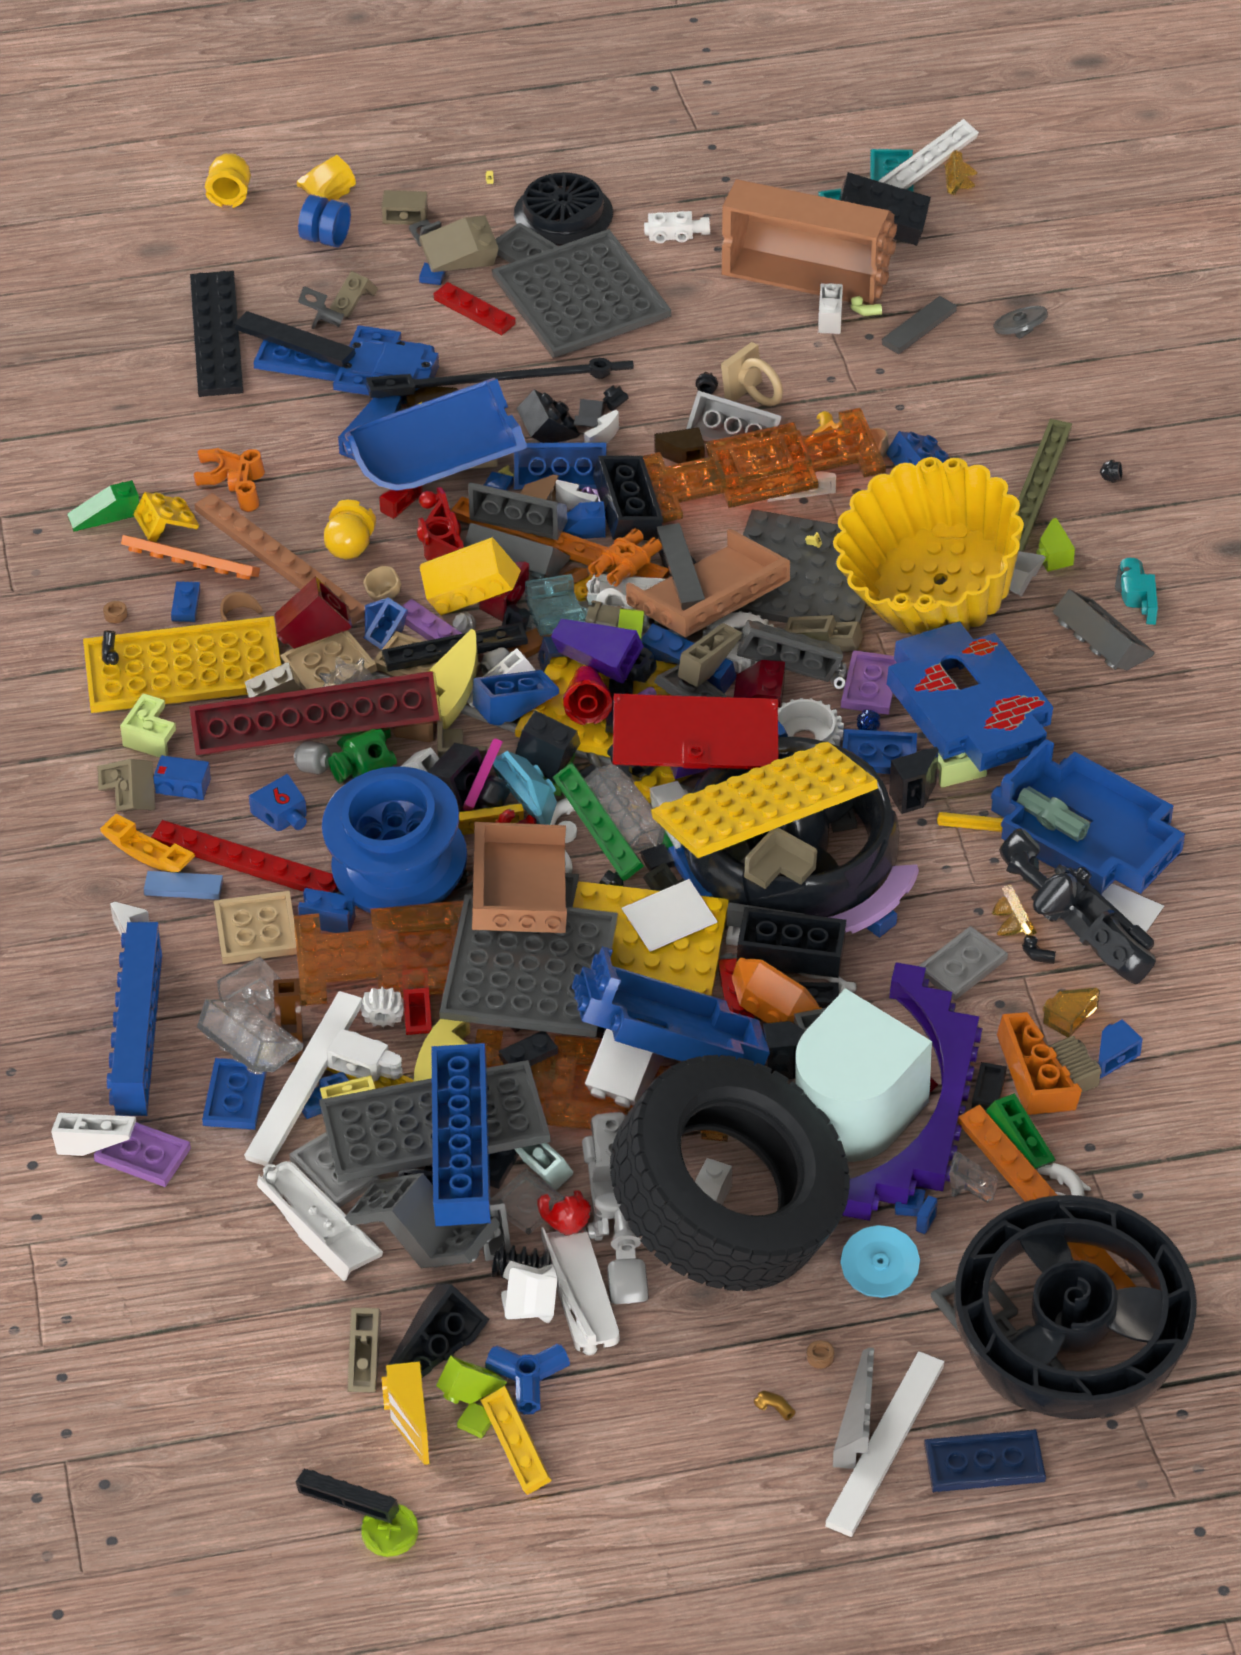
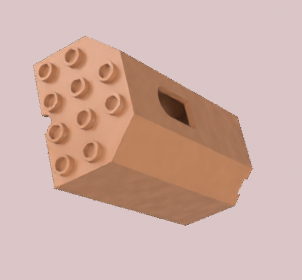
M736 179L722 206V235L724 236L722 244V275L820 295L821 284H843V301L851 302L852 297L861 296L863 304H875L877 298L880 299L882 296L883 285L888 283V268L891 254L893 255L896 249V242L893 241L897 231V224H894V214L884 209Z

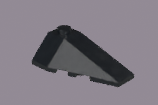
M437 1283L420 1306L388 1365L420 1362L421 1378H423L442 1361H447L450 1356H454L453 1354L456 1351L472 1343L490 1319L452 1284Z

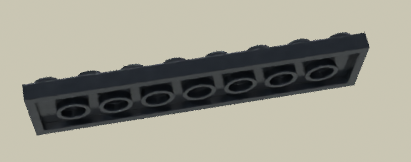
M234 270L190 274L198 397L242 394L244 392L239 331L235 330L234 323L238 320Z

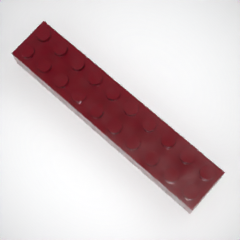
M433 671L189 706L195 753L199 757L360 734L371 729L389 730L442 722L436 674Z

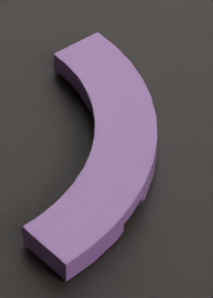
M917 864L892 866L887 880L870 898L848 911L829 918L847 920L846 932L851 931L852 934L877 922L898 906L899 900L905 893H909L919 873Z

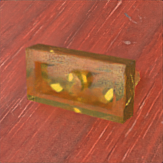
M954 150L945 164L947 193L953 195L957 193L959 188L969 189L974 187L975 184L967 176L977 174L973 167L963 161L962 152Z
M1011 884L1001 888L1005 896L995 904L992 915H1013L1004 921L997 935L1010 936L1022 931L1027 936L1036 934L1037 932Z

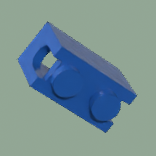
M305 888L303 892L304 903L299 902L298 905L300 927L349 935L356 917L354 896Z

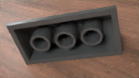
M471 482L468 485L470 520L555 540L559 539L567 523L566 504Z
M470 523L464 542L465 548L493 537L514 562L529 563V572H532L531 576L540 580H544L545 576L554 579L570 560L569 555L554 547Z
M1071 589L1066 592L1052 611L1059 617L1057 620L1059 624L1067 629H1073L1075 631L1073 635L1083 643L1085 641L1090 644L1089 649L1098 656L1102 654L1106 658L1104 662L1114 670L1121 668L1128 671L1155 654L1151 648L1097 602Z
M747 620L741 631L743 634L739 640L737 656L757 662L760 660L785 662V670L829 682L843 659L840 646L751 620Z

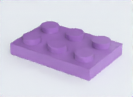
M853 650L841 699V708L889 715L894 693L886 683L888 667L896 664L894 656Z
M135 1122L129 1140L96 1151L94 1160L95 1162L166 1187L190 1151L191 1145L189 1141Z

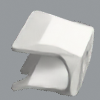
M510 1261L503 1274V1277L508 1280V1288L501 1293L506 1319L539 1317L545 1323H549L554 1316L558 1279L554 1265H547L539 1269Z

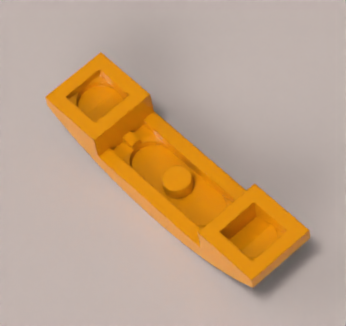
M118 814L111 817L100 828L101 833L122 851L136 860L162 871L180 872L195 857L193 852L175 843L168 847L137 831L134 822Z

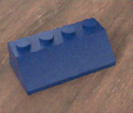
M526 443L527 448L514 452V490H522L524 485L551 475H558L561 481L579 484V489L585 487L597 489L593 473L598 456H607V443Z

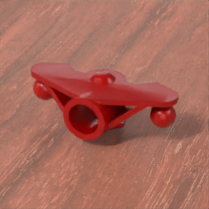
M437 487V494L431 491L421 493L419 496L421 507L425 509L434 507L426 521L423 518H418L417 537L424 545V557L426 560L430 561L464 548L463 541L460 539L461 525L457 521L455 513L450 511L443 488Z

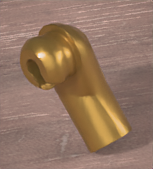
M763 1390L758 1392V1396L754 1399V1404L757 1408L765 1410L770 1405L786 1421L790 1420L796 1413L782 1395Z

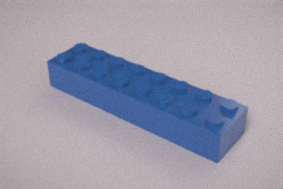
M127 922L126 933L121 934V946L124 948V952L119 954V966L122 968V972L117 973V986L120 988V992L115 993V1006L118 1007V1012L113 1013V1027L116 1028V1032L111 1033V1047L114 1048V1052L109 1053V1068H112V1073H107V1089H112L109 1092L110 1106H114L116 1116H148L163 955L158 922Z
M485 1043L431 1046L433 1207L435 1225L451 1226L491 1223Z

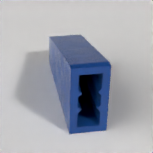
M401 396L373 398L338 436L339 454L355 460L352 454L348 456L343 445V442H346L345 433L367 422L402 410Z

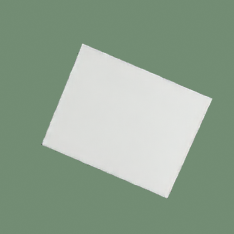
M690 879L622 907L625 915L650 952L718 922Z
M1111 884L1101 894L1133 925H1139L1145 932H1147L1164 907V905L1115 884Z

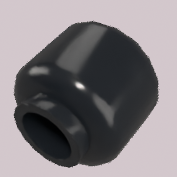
M489 775L477 799V802H479L478 808L504 806L510 794V789L506 786L508 782Z

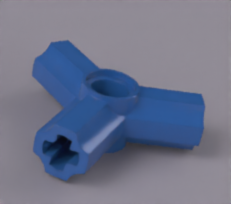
M555 1344L536 1355L525 1354L522 1356L496 1345L489 1351L485 1362V1368L516 1382V1407L524 1415L534 1414L541 1409L540 1381L570 1366L566 1350L561 1344Z

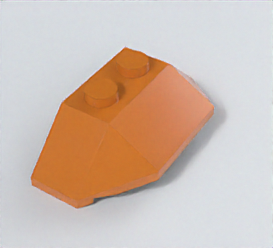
M740 958L737 961L732 980L739 1005L764 1022L790 1021L794 1023L795 1013L822 1009L819 1008L814 997L804 986L765 961Z

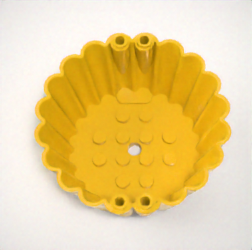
M928 457L920 460L916 466L911 463L898 464L891 470L890 475L880 474L873 477L867 485L868 490L856 492L851 497L849 504L851 509L842 513L838 518V526L841 532L835 536L833 541L834 548L840 554L836 561L837 567L847 577V583L850 588L883 621L891 624L899 633L910 632L913 636L958 621L968 632L970 626L979 627L983 625L987 620V615H992L999 610L1002 599L1007 597L1010 590L1024 526L1023 520L1018 516L1019 500L1017 497L1008 494V484L1005 480L998 477L990 478L988 468L983 465L968 467L967 463L960 458H950L942 463L935 457ZM942 577L947 579L944 584H936V581L942 579Z

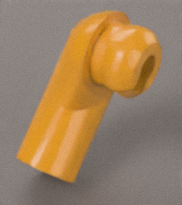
M591 574L573 584V597L577 601H585L587 599L588 587L586 584L592 579L593 576Z

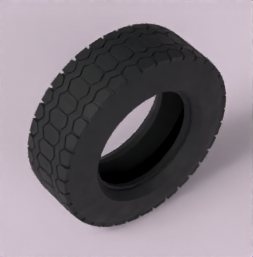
M706 1055L684 1060L668 1068L649 1085L626 1115L615 1136L610 1155V1176L612 1187H614L613 1192L617 1204H621L619 1209L625 1221H630L628 1226L637 1238L642 1236L640 1242L650 1252L657 1251L654 1254L655 1257L665 1265H668L669 1262L672 1263L671 1269L683 1276L688 1273L687 1278L700 1284L706 1281V1286L718 1289L724 1287V1290L740 1291L742 1289V1291H752L771 1287L788 1279L800 1270L824 1244L837 1227L845 1211L850 1189V1175H848L847 1158H844L846 1153L842 1142L838 1141L839 1135L833 1124L828 1125L830 1120L821 1109L817 1110V1106L807 1095H802L804 1092L802 1088L793 1081L788 1084L789 1079L777 1071L771 1074L772 1069L760 1063L754 1065V1061L740 1057L736 1060L734 1056L720 1055L719 1057L718 1055ZM695 1130H711L729 1135L745 1144L764 1162L774 1178L778 1193L777 1211L767 1215H745L732 1211L713 1200L696 1184L685 1166L681 1149L682 1135Z

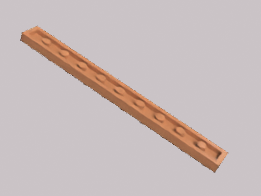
M213 493L194 504L196 512L300 590L316 576L349 606L352 625L365 617L364 605Z

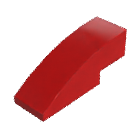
M428 973L402 975L406 1035L428 1034L432 1030Z

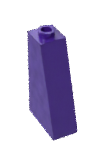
M560 619L551 636L559 653L585 666H591L597 672L620 683L625 682L643 648L637 630L568 619Z

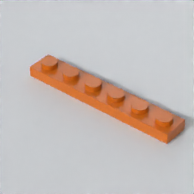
M123 535L121 541L122 545L129 546L128 551L142 554V550L150 551L149 556L163 559L164 555L172 557V562L185 564V560L193 562V567L206 569L207 566L215 567L214 572L228 575L229 571L236 572V577L250 580L251 576L259 577L260 573L259 567L133 536Z

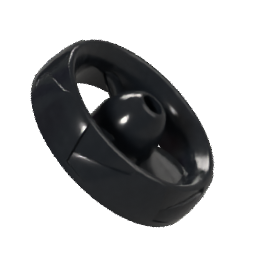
M778 737V759L787 758L798 751L808 750L825 741L804 737ZM832 744L877 779L878 789L778 827L817 849L816 869L802 884L795 882L785 875H778L764 889L744 877L745 864L735 859L725 849L697 858L683 845L686 861L691 872L703 888L710 892L713 897L728 899L729 903L821 917L835 916L856 907L870 898L884 884L891 872L892 866L896 865L899 851L900 832L898 817L892 809L887 789L874 768L855 753ZM709 768L705 775L697 781L692 793L701 791L709 785H716L727 781L730 777L748 773L751 769ZM853 808L866 827L868 841L856 856L845 864L838 866L834 858L826 852L829 842V824L839 820ZM769 831L753 837L754 847Z
M1057 1195L1029 1200L1013 1206L990 1220L979 1230L966 1248L958 1267L954 1292L956 1324L962 1341L991 1388L1002 1397L1025 1410L1052 1417L1104 1419L1119 1415L1144 1403L1166 1381L1191 1341L1196 1319L1197 1299L1192 1274L1181 1252L1171 1239L1147 1218L1122 1205L1104 1199L1078 1195ZM1067 1242L1096 1246L1118 1255L1134 1266L1147 1280L1151 1288L1130 1287L1116 1290L1112 1279L1096 1264L1084 1260H1073ZM1026 1252L1031 1261L1042 1272L1035 1283L1032 1299V1317L1036 1325L1027 1329L1010 1342L1001 1332L993 1317L989 1303V1289L994 1277L1001 1268L1019 1254ZM1110 1330L1128 1339L1147 1343L1131 1358L1120 1364L1100 1370L1070 1371L1048 1366L1059 1351L1067 1353L1087 1351L1097 1345Z

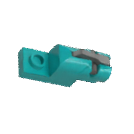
M1137 558L1122 559L1120 565H1118L1115 590L1121 593L1127 607L1141 608V615L1146 616V625H1156L1158 604L1155 574H1145L1143 563Z

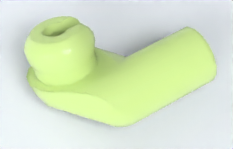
M861 296L851 298V309L862 316L882 315L881 304L865 305Z

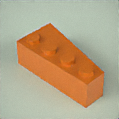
M1028 1012L1002 1014L997 1037L1021 1104L1027 1114L1075 1111L1082 1089L1077 1083H1073L1066 1066H1061L1056 1058V1052L1052 1047L1047 1046L1044 1041V1035Z

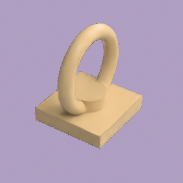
M749 343L721 363L725 399L735 402L748 392L761 405L772 407L779 404L783 396L782 383L775 370L767 362L760 359L759 346L757 344ZM761 370L769 377L773 385L774 395L771 398L762 395L755 388L762 382Z

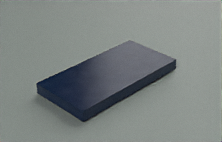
M1037 1429L924 1439L932 1492L1041 1483L1046 1481Z

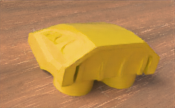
M338 155L331 156L330 159L317 165L297 181V186L299 188L302 187L309 195L325 197L329 201L333 199L338 200L342 195L348 194L350 188L356 185V179L351 168Z

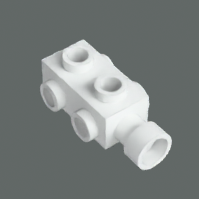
M692 211L648 213V222L644 223L645 236H649V241L664 243L666 240L685 242L688 239H693V233L710 235L709 217H701V220H692Z

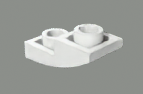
M614 410L598 418V426L584 433V443H608L619 430V412Z
M561 480L556 481V500L559 503L566 504L570 510L580 502L598 501V495L580 492L579 484Z

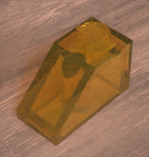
M1097 988L1059 991L1053 998H1049L1043 1006V1024L1067 1038L1070 1037L1098 1008L1100 990Z

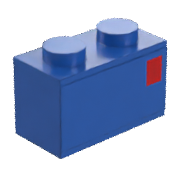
M161 755L153 776L155 793L204 800L211 780L209 762Z

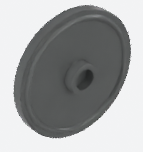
M1029 306L1011 311L994 322V331L1003 335L1015 334L1018 339H1021L1032 332L1033 327L1045 321L1048 317V312L1043 306Z

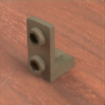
M351 271L330 309L341 314L343 313L344 317L349 318L361 296L366 293L375 296L378 288L368 278Z

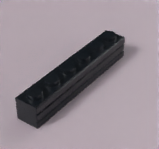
M304 1468L295 1481L298 1493L390 1524L399 1512L397 1499L392 1496H386L377 1491H371L362 1486H356L347 1481H341L329 1475L320 1474L314 1470Z

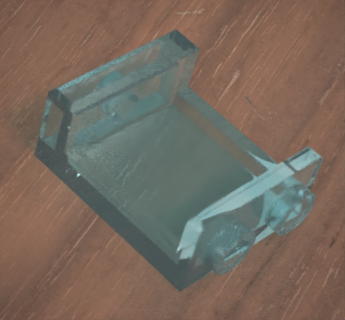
M572 574L525 581V601L540 636L552 634L560 619L585 622L587 611L584 607H580L576 598Z

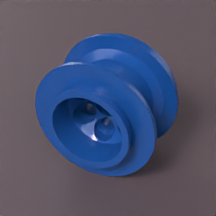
M397 766L380 768L359 775L347 782L334 794L324 811L322 834L326 847L332 855V874L341 894L354 896V905L370 914L397 918L425 912L440 904L452 893L466 868L467 846L464 836L458 828L459 808L457 800L448 785L437 776L424 770Z

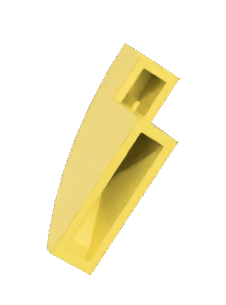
M473 629L469 630L429 670L436 674L441 717H443V729H448L457 719L473 689V678H476L478 665L476 633Z
M440 1019L425 1039L418 1054L413 1082L432 1078L431 1046L468 1044L463 1039L470 1034V1022Z

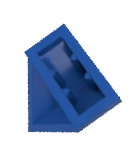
M389 597L365 605V636L363 638L382 650L396 631L401 633L404 630L408 609Z

